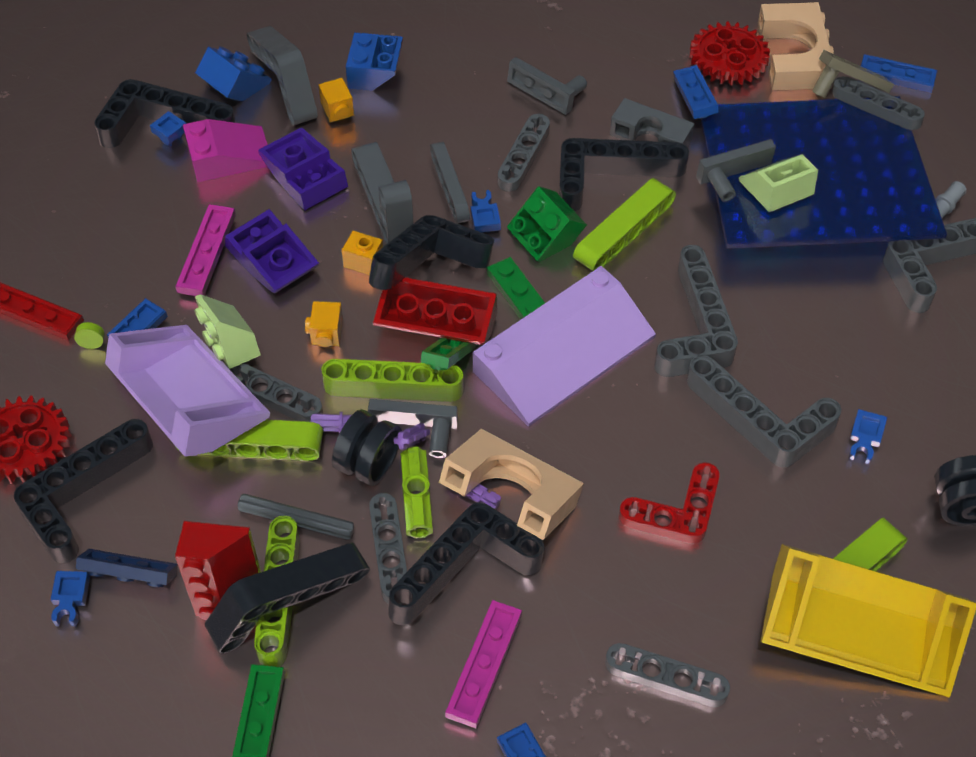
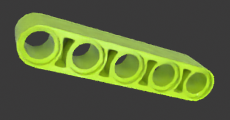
M650 179L577 245L573 258L592 271L600 266L604 268L672 205L676 192L657 179Z
M330 359L321 368L324 390L331 396L453 402L459 400L464 392L463 371L457 365H453L447 370H435L429 364L417 362Z
M266 419L218 449L198 455L313 461L317 460L320 455L323 428L314 422Z
M278 516L270 523L263 571L281 566L276 565V563L282 560L287 561L285 564L298 560L300 538L297 523L290 516ZM284 533H289V534H290V535L287 536V537H279L280 535H282V534H284ZM293 605L263 615L257 622L254 645L261 665L280 667L286 661ZM272 617H281L277 622H268ZM269 646L278 647L273 652H264V650Z
M883 517L833 559L877 571L903 548L908 538Z

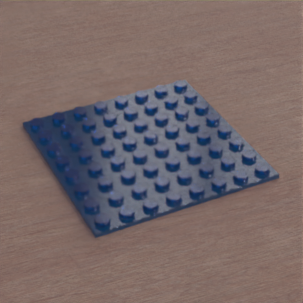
M839 99L718 104L719 113L701 118L708 157L772 139L776 149L771 164L803 154L818 169L814 195L768 212L739 181L740 176L763 167L727 177L736 192L735 197L723 202L716 192L727 248L943 239L947 237V232L912 130L900 127Z

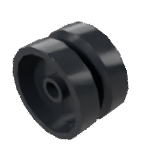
M363 409L357 410L347 420L337 438L332 455L333 468L347 475L355 473L359 481L372 487L377 485L385 477L396 458L399 446L394 444L393 440L402 429L387 420L378 422V417Z
M970 455L944 463L937 469L934 475L936 489L940 496L939 505L942 517L948 523L958 526H976V455Z

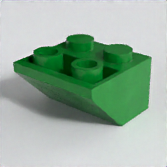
M538 186L508 224L507 228L536 261L541 262L571 246L587 224L556 191Z

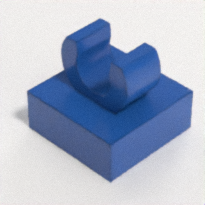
M168 111L153 122L150 128L151 132L158 136L161 142L170 147L173 141L182 138V134H184L183 124L187 123Z

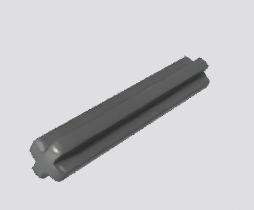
M242 494L238 501V510L272 520L278 516H290L295 520L298 527L347 540L351 539L354 533V523L248 494Z

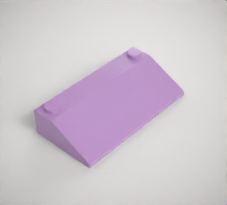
M600 266L473 352V373L529 427L656 337V333L622 284Z
M188 325L109 334L105 364L185 457L212 452L270 418L269 410L222 361L217 359L210 348Z

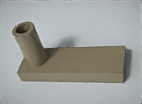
M823 50L819 59L826 66L812 91L826 98L839 72L887 93H890L894 84L882 75Z

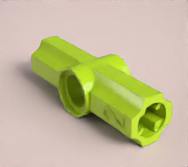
M409 447L400 453L406 535L414 539L426 538V536L433 534L426 450H422L419 447ZM413 491H421V493H418V494H413V493H411V492H413Z

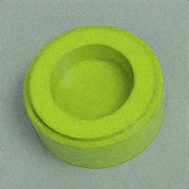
M85 322L77 326L74 339L81 347L96 349L103 344L105 332L99 325Z

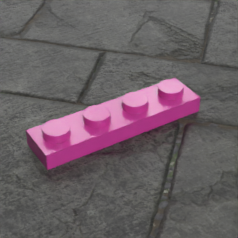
M208 205L177 281V293L192 296L205 295L224 247L225 235L229 234L235 219V208Z
M492 600L445 711L446 718L477 728L522 617V610Z

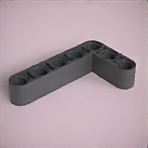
M271 26L248 32L247 40L252 53L278 77L286 110L292 125L295 126L318 118L305 62L300 50Z
M374 142L351 148L355 168L384 240L388 244L414 224L412 195L406 180L394 183L378 143Z
M976 218L897 235L889 240L883 264L906 306L911 311L916 313L928 311L937 291V285L926 265L976 254Z
M687 245L682 248L680 253L678 274L700 334L665 340L658 345L654 368L663 377L688 374L691 360L694 357L703 355L711 357L722 368L728 367L734 361L738 345L737 336L704 250L697 245Z
M697 355L690 362L687 384L690 389L778 467L784 468L793 465L830 436L836 429L842 409L841 405L832 398L818 400L786 424L711 357Z

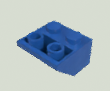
M354 32L346 63L348 89L373 91L395 76L403 37Z
M221 46L219 49L208 47L195 72L227 98L245 101L269 85L272 80L264 74V68L255 63L251 64L248 62V56L239 51L232 53Z

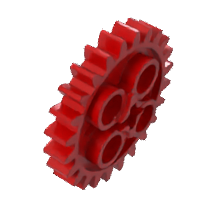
M729 21L726 22L725 26L717 22L715 28L709 24L707 30L701 28L699 34H695L694 40H691L689 57L692 58L691 65H697L700 71L703 70V77L710 75L711 82L716 78L720 79V84H723L725 80L729 81L730 86H733L734 81H738L740 85H743L744 79L752 82L753 76L759 78L760 73L765 72L766 66L769 63L770 49L767 48L768 42L763 41L764 36H756V29L748 31V25L740 28L738 22L735 26H731Z
M32 395L29 396L26 402H23L21 396H18L16 403L12 404L9 399H6L5 407H0V482L7 477L9 483L13 484L16 477H20L22 483H24L28 475L34 477L38 475L39 471L48 469L47 466L50 464L58 463L56 457H66L64 448L70 447L71 444L68 438L72 434L62 409H57L54 402L47 405L45 398L42 397L36 403Z

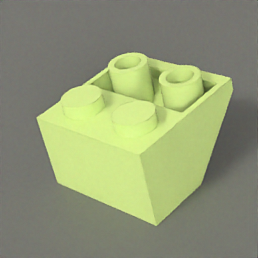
M801 154L739 177V181L768 212L814 195L818 169Z
M201 294L195 296L198 308L194 309L200 324H204L206 330L202 331L203 337L208 347L212 346L213 352L219 361L223 360L227 367L231 369L261 356L253 331L233 305Z

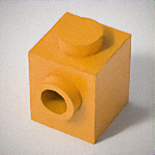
M343 78L318 84L320 103L330 123L354 116L353 98Z
M352 231L342 248L343 267L370 275L373 255L383 248V239Z
M313 301L311 317H306L305 333L310 334L311 345L322 347L340 346L343 324L341 302Z

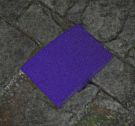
M302 127L258 150L259 155L281 186L304 210L348 187L345 170L330 158L329 150Z
M270 209L225 235L226 248L256 280L273 293H277L319 266V262L287 223L282 225Z

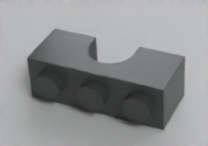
M624 98L611 117L610 136L620 140L635 141L640 135L651 134L658 138V142H678L689 147L692 142L695 123Z

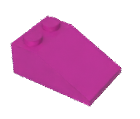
M212 119L183 124L197 183L267 167L258 152L259 149L268 145L262 126Z

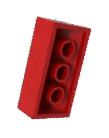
M404 278L393 288L382 290L373 325L484 345L492 334L497 314V294Z
M190 521L183 522L175 558L195 616L207 620L232 584L245 577L260 573L261 570L250 527Z

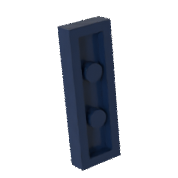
M87 549L76 559V569L87 571L90 576L111 575L116 576L117 580L124 582L134 580L145 581L147 585L152 587L167 585L177 576L178 564L95 549Z

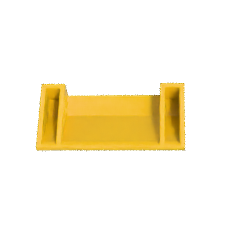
M782 544L772 576L761 642L950 698L975 615L976 602L955 594Z

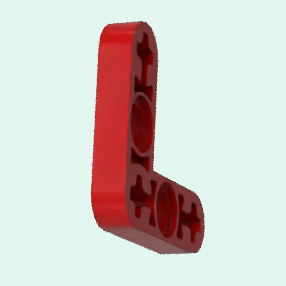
M706 462L699 463L694 467L683 509L637 497H630L622 501L620 505V522L631 529L686 543H699L706 534L719 481L718 468ZM703 474L709 475L706 489L700 487ZM695 497H701L707 502V506L697 508L692 505L691 500ZM631 509L637 510L635 517L629 516ZM647 512H650L649 521H645ZM658 515H665L670 518L671 523L667 526H661L655 522L654 518ZM692 516L698 518L695 532L689 531Z

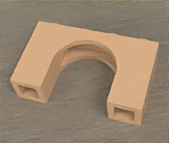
M819 2L761 4L758 27L760 35L764 36L763 39H795L803 42L811 49L801 54L772 55L768 72L772 90L813 89L826 66L819 59L823 50L834 54L833 46H829V30L825 29V14L821 12Z
M480 429L445 458L439 483L464 497L480 482L487 479L501 478L520 484L531 493V496L524 501L517 526L542 540L577 506L584 485L583 482L483 429Z

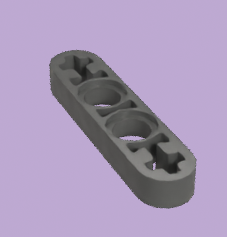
M842 76L834 81L832 95L845 103L908 130L919 129L923 124L924 110L916 105L850 77Z
M534 114L527 119L498 171V186L500 189L511 192L521 186L549 135L550 120L547 116ZM525 141H533L535 145L525 146L522 143ZM516 158H522L525 160V162L522 164H516L513 162V160ZM511 172H513V173H514V178L511 177V178L509 179V177L511 176Z
M445 143L430 144L431 158L455 223L470 221L469 207Z
M245 363L230 369L263 405L297 421L310 422L312 414H323L320 399L306 391ZM263 382L268 385L264 391L257 392L253 390L254 385ZM282 394H290L293 397L287 403L277 401V398Z
M380 493L371 499L369 509L383 600L389 604V593L392 589L391 578L397 577L398 582L407 572L396 500L390 494ZM380 505H386L388 519L382 520ZM390 529L396 535L392 540L384 541L379 538L380 532ZM389 556H395L400 560V563L393 568L385 567L382 562Z
M623 643L612 645L606 654V668L614 676L710 707L721 706L728 698L730 684L724 676ZM619 654L625 656V661H623L622 665L615 664ZM635 659H639L637 664V670L633 671L632 668L634 665ZM647 663H654L660 668L661 672L655 677H649L643 672L642 667ZM678 673H685L691 678L692 683L687 687H680L675 683L674 676ZM698 679H701L702 683L700 690L695 691ZM712 684L719 686V692L716 696L710 694L709 688L712 687Z

